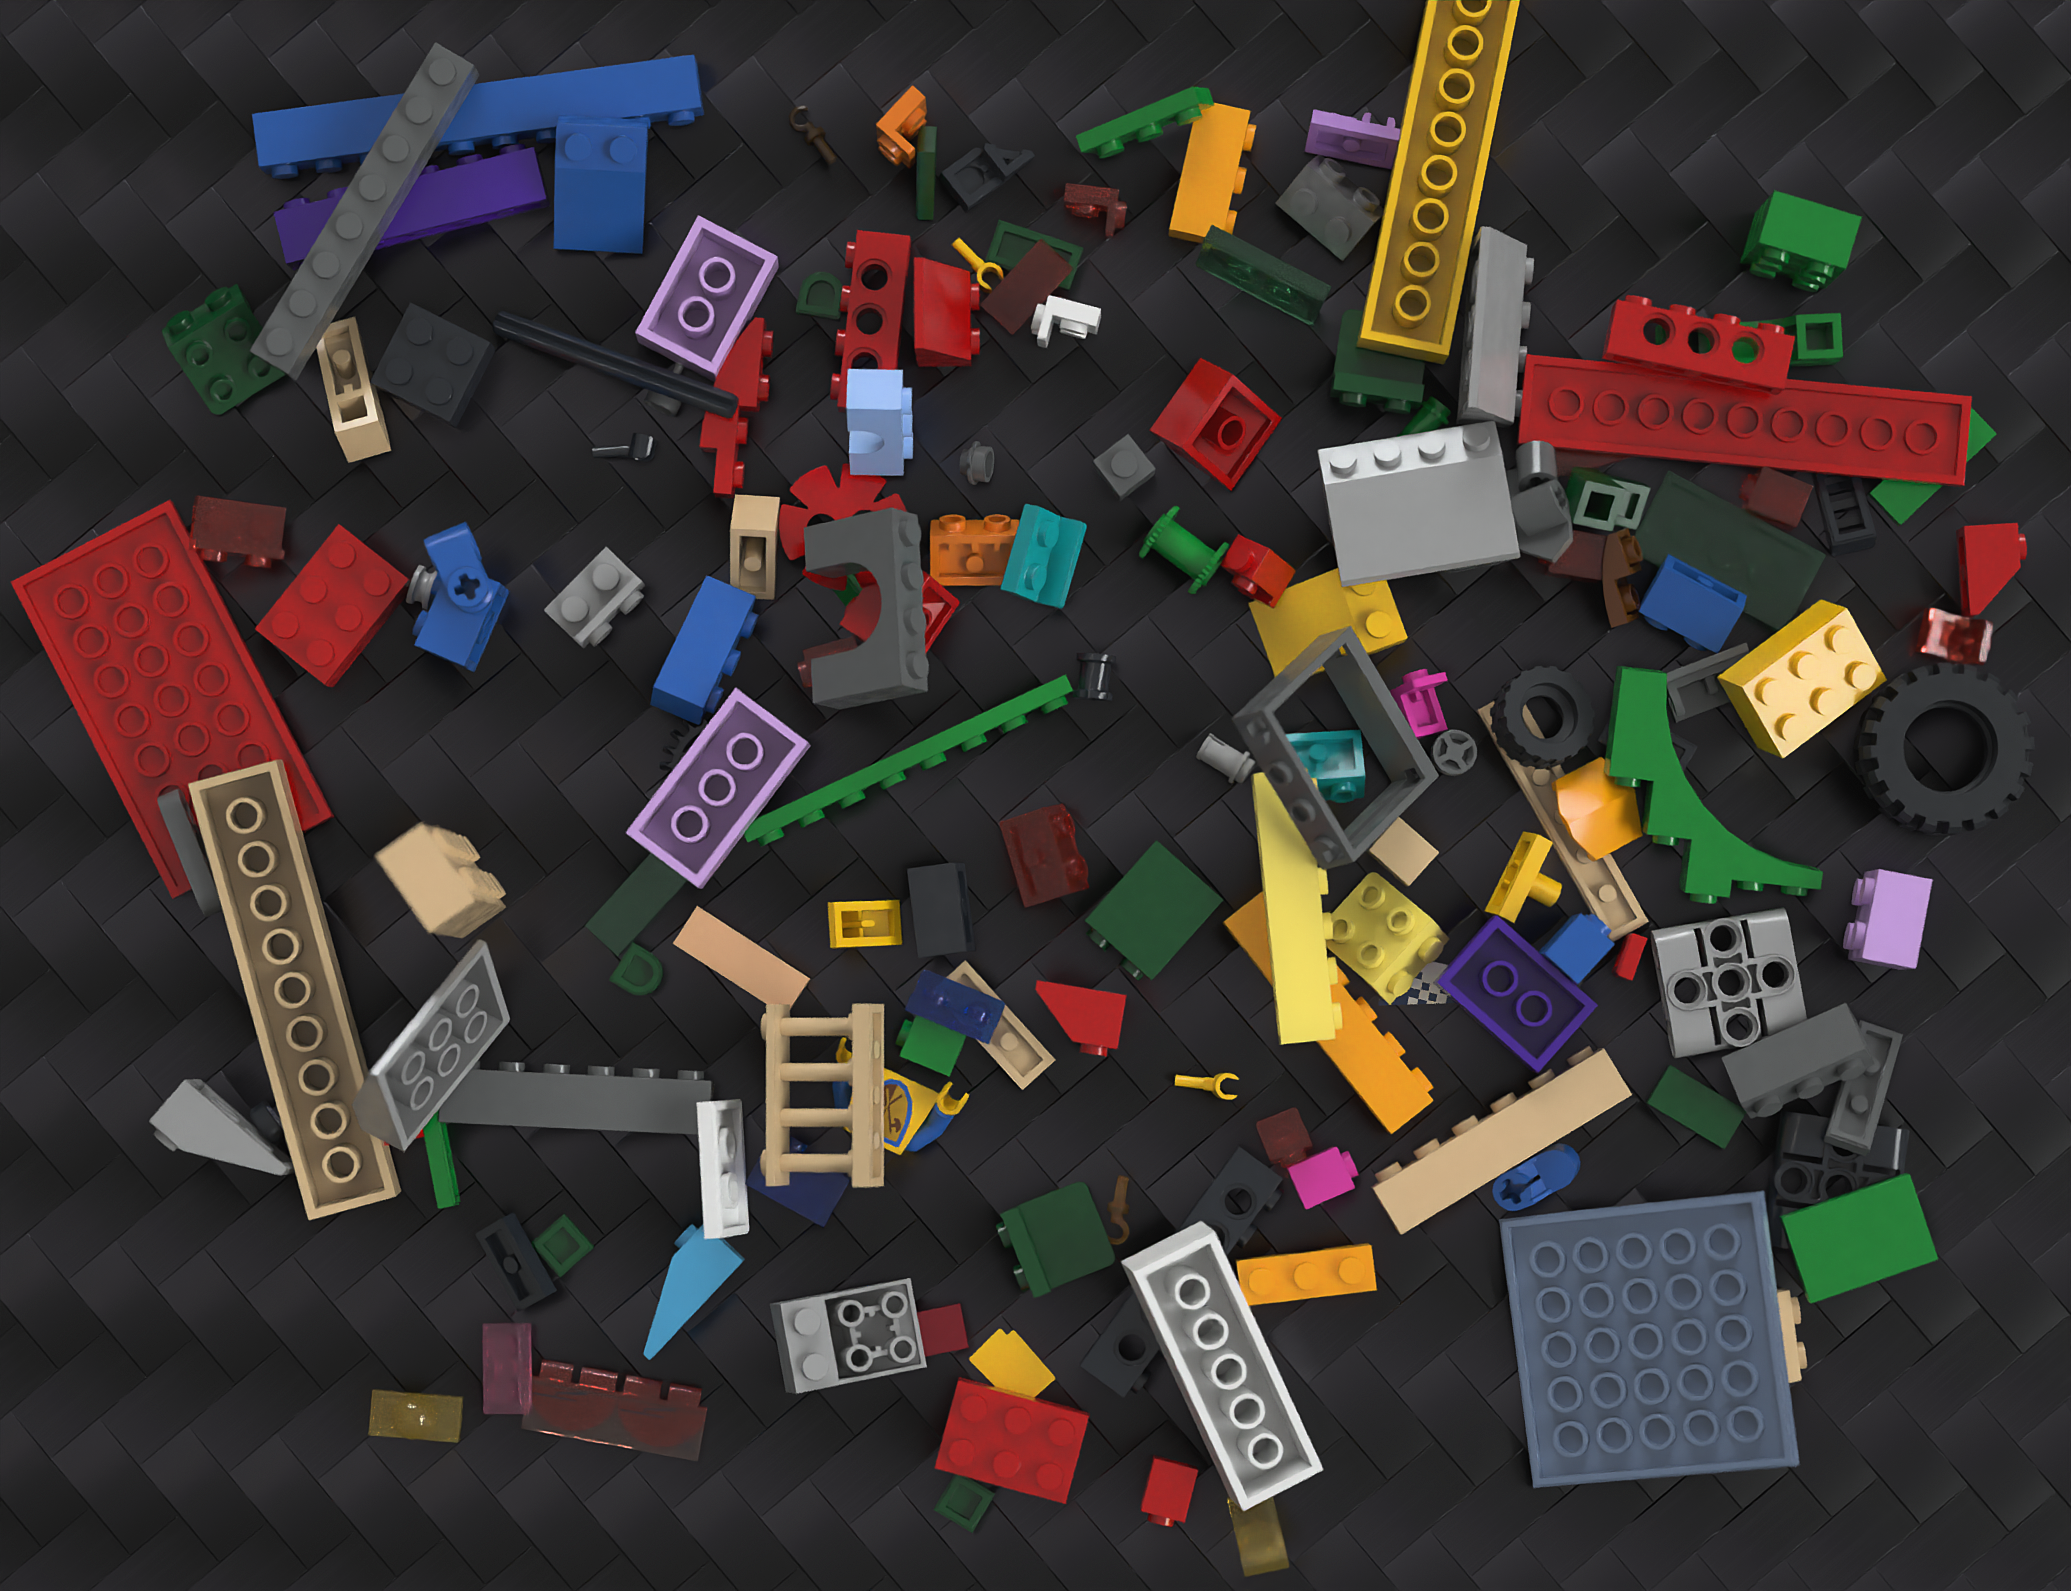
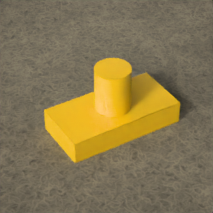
M1523 831L1485 912L1514 923L1527 896L1547 907L1554 905L1561 893L1562 884L1539 872L1552 846V841L1538 834Z

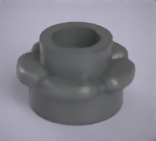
M974 441L970 449H963L961 453L960 473L963 476H967L968 483L976 485L978 481L989 482L994 469L993 448L981 446L979 441Z

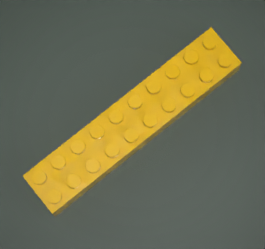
M1426 0L1356 347L1443 365L1449 356L1520 0Z

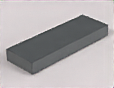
M1860 1020L1858 1025L1875 1065L1866 1068L1865 1072L1855 1079L1841 1080L1823 1142L1867 1156L1872 1145L1903 1034Z

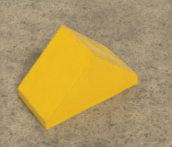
M900 900L828 903L830 948L902 945Z

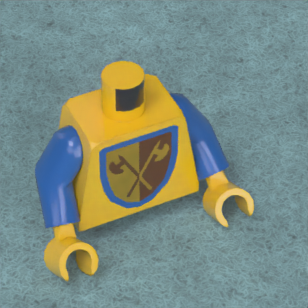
M845 1037L841 1039L836 1052L837 1063H848L852 1059V1053L844 1046L847 1039ZM884 1068V1148L901 1155L904 1150L917 1152L943 1134L955 1114L961 1111L969 1098L968 1093H965L961 1100H954L948 1093L953 1084L952 1082H948L939 1093ZM833 1081L832 1090L835 1109H848L849 1105L852 1104V1086L848 1084V1081ZM843 1127L844 1130L852 1133V1131H849L848 1127Z

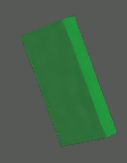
M1908 1173L1779 1216L1807 1301L1810 1304L1938 1260L1911 1176Z

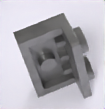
M1321 155L1316 156L1303 168L1276 202L1281 209L1342 261L1349 256L1372 226L1382 218L1384 209L1379 205L1378 198L1370 190L1364 187H1357L1346 177V172L1339 163L1333 159L1324 158Z

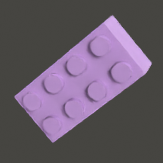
M735 688L626 833L695 886L702 889L811 745Z

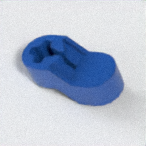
M1562 1143L1543 1148L1497 1177L1492 1190L1495 1201L1505 1210L1517 1211L1531 1206L1549 1194L1566 1187L1573 1181L1580 1170L1581 1162L1578 1153L1574 1148ZM1539 1174L1540 1177L1534 1180L1533 1177Z

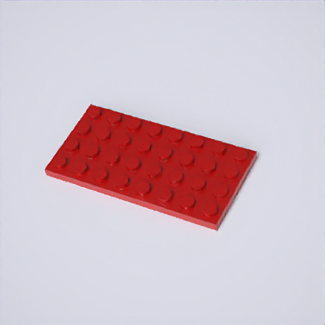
M171 500L11 581L172 899H177L192 891V888L161 814L157 797L179 788L189 804L202 836L188 784L282 759L302 832L304 833L334 817Z

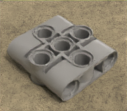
M1784 907L1651 930L1653 957L1669 1044L1674 1058L1745 1047L1807 1020L1790 924ZM1741 920H1743L1744 934L1740 922ZM1717 926L1727 928L1732 936L1730 947L1725 951L1716 950L1710 942V934ZM1696 928H1697L1698 944H1699V950H1700L1701 961H1702V966H1703V967H1701L1700 956H1699V951H1698V945H1697L1696 935H1695V932H1694V929H1696ZM1770 962L1777 963L1784 972L1782 983L1775 988L1768 986L1762 977L1764 967ZM1726 970L1735 972L1740 980L1738 991L1731 996L1724 994L1718 986V979ZM1681 978L1690 979L1696 988L1694 999L1686 1004L1680 1002L1674 994V986ZM1709 1007H1710V1010H1711L1712 1021H1713L1714 1031H1715V1035H1716V1039H1717L1718 1045H1715V1039H1714V1033H1713V1027H1712V1022H1711V1016H1710ZM1735 1014L1743 1016L1748 1024L1746 1035L1739 1040L1733 1039L1726 1030L1728 1019ZM1760 1021H1761L1762 1031H1763V1034H1764L1763 1037H1761Z

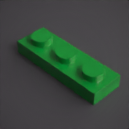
M1193 86L1078 134L1076 139L1082 153L1098 154L1099 158L1110 157L1124 150L1123 143L1135 138H1137L1138 142H1144L1162 135V127L1176 122L1177 126H1182L1203 117L1201 111L1214 106V102L1209 88Z

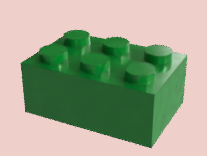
M1774 190L1755 213L1740 263L1750 266L1749 272L1759 277L1775 279L1777 274L1793 279L1792 285L1805 291L1817 292L1818 288L1826 289L1846 269L1862 217Z

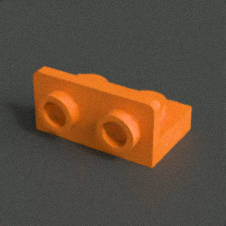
M913 85L876 124L877 142L880 145L878 150L895 166L903 162L908 168H911L916 163L915 148L908 141L912 140L919 133L921 126H925L927 123L924 119L927 113L926 97Z
M1000 514L986 516L984 520H966L961 515H945L940 517L939 520H931L930 576L942 586L1002 585L1020 521L1011 520L1010 517Z

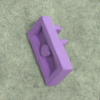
M1313 109L1304 152L1392 169L1400 129L1395 128V120L1391 117H1388L1387 124L1384 126L1370 123L1371 113L1367 112L1363 115L1362 121H1359L1357 118Z

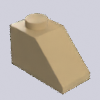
M735 494L730 527V585L756 596L755 599L774 600L779 545L780 497Z

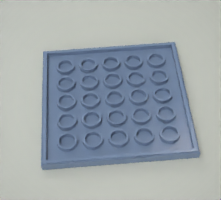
M1764 1191L1499 1219L1533 1488L1799 1465Z

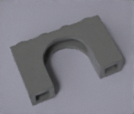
M891 507L804 527L807 572L829 578H837L870 571L878 582L882 598L881 613L877 626L862 645L850 651L811 659L813 703L836 709H844L928 692L927 674L929 664L925 651L924 631L926 629V618L923 612L922 599L924 576L920 564L919 542L921 540V530L918 524V515Z

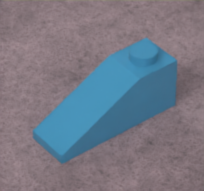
M691 1224L674 1242L679 1250L672 1257L643 1353L649 1360L660 1351L745 1260L724 1238L705 1239L704 1224L699 1229Z

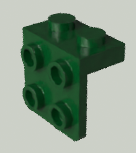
M237 284L229 289L222 287L215 290L205 299L203 305L191 312L186 310L176 314L167 322V327L161 330L168 349L213 414L219 415L226 412L285 375L250 352L263 327L253 314L245 295Z
M1346 310L1341 318L1330 397L1340 398L1339 403L1354 407H1366V402L1384 405L1385 411L1409 414L1411 409L1418 410L1424 393L1425 385H1422L1425 361L1356 347L1364 311Z
M1081 1181L1074 1182L1002 1211L1001 1217L1003 1222L996 1225L1005 1250L1014 1247L1020 1264L1013 1266V1270L1022 1292L1031 1289L1034 1298L1051 1292V1289L1110 1266L1115 1260L1114 1251L1089 1189Z

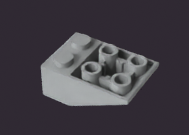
M910 1278L770 1304L787 1393L797 1394L927 1367Z

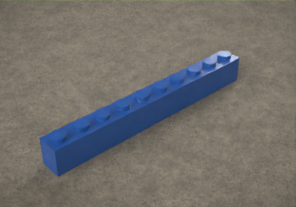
M694 55L474 84L434 152L448 150L449 155H465L475 152L474 146L492 144L493 149L500 150L510 145L519 144L518 140L536 138V142L540 144L556 142V123L559 115L649 120L648 129L651 128L650 122L668 120L670 126L694 123L695 116L704 115L696 58ZM404 94L252 114L260 169L265 174H272L273 179H287L298 176V170L316 168L317 173H332L341 171L343 169L342 164L360 162L361 166Z

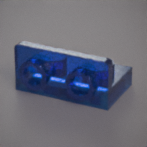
M923 970L914 992L911 993L905 1010L990 1044L1005 1008V1003L1002 1000L941 975Z

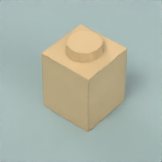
M1400 817L1366 851L1405 887L1410 886L1439 853Z

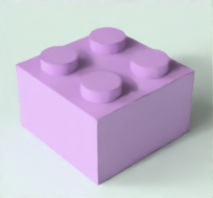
M1881 869L1864 872L1863 879L1857 878L1852 894V905L1858 906L1855 923H1848L1843 942V948L1849 950L1848 960L1898 970L1916 969L1932 879Z

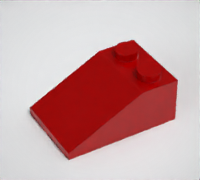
M914 258L915 353L918 367L971 366V354H980V328H971V310H980L979 283H971L970 271L926 258Z

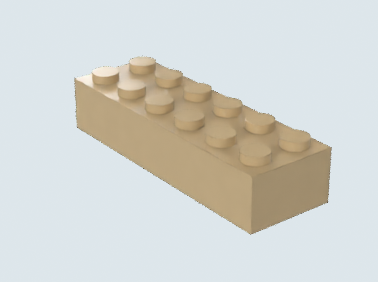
M422 823L376 855L430 933L464 938L506 908L500 899L506 895L504 889L491 872L489 874L486 871L483 872L475 864V861L481 857L466 836L462 837L455 832L453 834L450 831L446 832L444 828L441 830L439 827L434 828Z

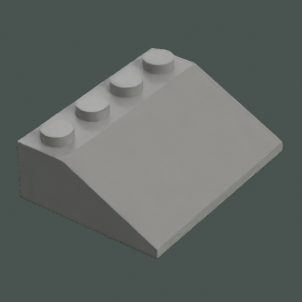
M1481 227L1470 247L1457 424L1470 425L1495 420L1496 427L1510 428L1514 423V417H1519L1522 390H1516L1517 374L1523 373L1527 346H1520L1521 328L1528 329L1531 309L1530 302H1523L1524 284H1532L1534 258H1526V244L1491 227Z
M1495 420L1318 450L1321 484L1342 587L1520 558L1503 455Z
M479 939L370 1071L352 1103L361 1130L403 1152L510 1021L486 942Z

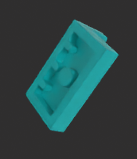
M1025 503L1000 589L1026 601L1059 609L1063 608L1087 525L1078 520L1058 516L1042 507Z
M1361 730L1285 734L1304 767L1307 768L1310 777L1317 779L1318 790L1324 800L1346 803L1356 798L1364 797L1365 768Z

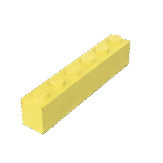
M1254 773L1251 776L1279 1045L1336 1039L1335 1030L1342 1029V1014L1340 1002L1332 1003L1330 985L1338 984L1335 957L1327 958L1325 940L1333 939L1331 913H1322L1321 895L1328 894L1326 869L1318 868L1315 857L1312 855L1265 774ZM1312 778L1313 782L1315 783L1318 789L1317 779Z

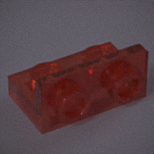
M195 496L188 550L201 551L200 559L227 562V557L230 555L245 557L244 565L271 568L272 561L284 560L285 551L281 550L286 508Z
M1064 804L1040 808L999 822L1024 907L1033 906L1089 888L1087 863L1083 856L1079 854L1074 838L1075 824L1071 815L1066 811Z

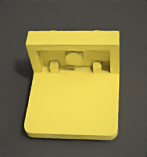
M1372 872L1358 884L1331 914L1333 939L1325 940L1326 948L1362 977L1383 1000L1391 1005L1398 996L1405 994L1409 990L1413 979L1428 963L1433 962L1439 957L1444 945L1449 941V937L1430 916L1382 876Z

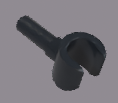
M633 433L630 447L624 445L593 447L592 454L593 458L628 457L648 462L654 457L657 440L649 435Z

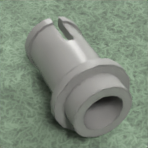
M1211 733L1196 755L1198 760L1201 759L1229 776L1228 782L1232 784L1234 781H1237L1242 785L1256 763L1249 758V752L1246 751L1243 755L1215 738Z

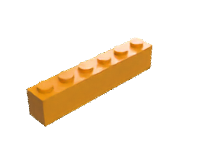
M1262 891L1222 924L1273 987ZM1337 966L1338 984L1330 985L1332 1003L1340 1002L1342 1029L1335 1030L1336 1039L1316 1042L1385 1130L1392 1134L1434 1101L1427 1093L1434 1087L1418 1067L1412 1071L1408 1069L1400 1059V1056L1406 1053L1390 1032H1387L1384 1036L1381 1035L1372 1023L1377 1018V1015L1362 996L1357 1000L1351 997L1344 988L1350 981Z

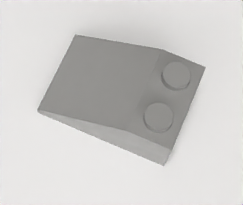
M201 1079L184 1080L149 1120L157 1128L154 1136L172 1151L178 1148L186 1152L281 1176L295 1173L291 1157L277 1145L271 1144L260 1130Z

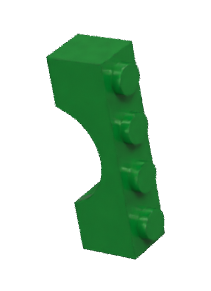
M1841 313L1802 314L1774 320L1740 322V325L1757 328L1758 323L1778 325L1785 328L1784 334L1795 336L1789 367L1835 365L1843 358ZM1657 325L1655 328L1656 345L1663 344L1666 340V333L1660 325ZM1698 332L1689 334L1688 345L1693 352L1697 354L1709 352L1710 342L1704 334ZM1735 342L1733 344L1732 353L1737 361L1741 363L1753 361L1754 351L1749 344L1745 342Z

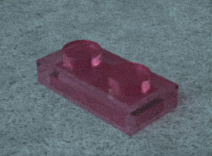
M531 1323L483 1324L484 1414L532 1413Z

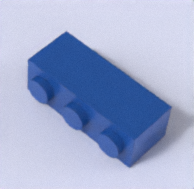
M706 575L653 686L650 705L699 726L706 711L712 714L715 713L724 689L718 687L724 674L731 677L741 656V652L736 650V647L741 637L750 638L759 615L753 613L756 596Z

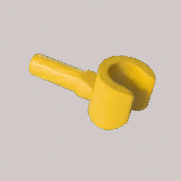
M957 238L951 244L977 273V283L980 285V290L985 293H992L990 286L982 280V276L986 272H994L1003 282V272L999 265L991 262L985 263L960 238Z
M1219 1073L1214 1078L1176 1075L1175 1086L1212 1091L1217 1098L1232 1100L1237 1095L1223 1094L1220 1090V1083L1225 1078L1239 1080V1078L1231 1073Z

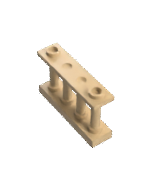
M766 1004V1013L763 1014L761 1020L762 1038L766 1041V1149L763 1150L760 1161L761 1172L763 1176H766V1186L789 1185V1172H848L849 1177H852V1187L884 1186V1004H852V1013L849 1014L848 1018H790V1004ZM790 1036H848L849 1040H852V1059L848 1063H790ZM790 1081H848V1084L852 1086V1104L849 1105L848 1109H790ZM790 1127H848L849 1131H852V1150L848 1154H790Z

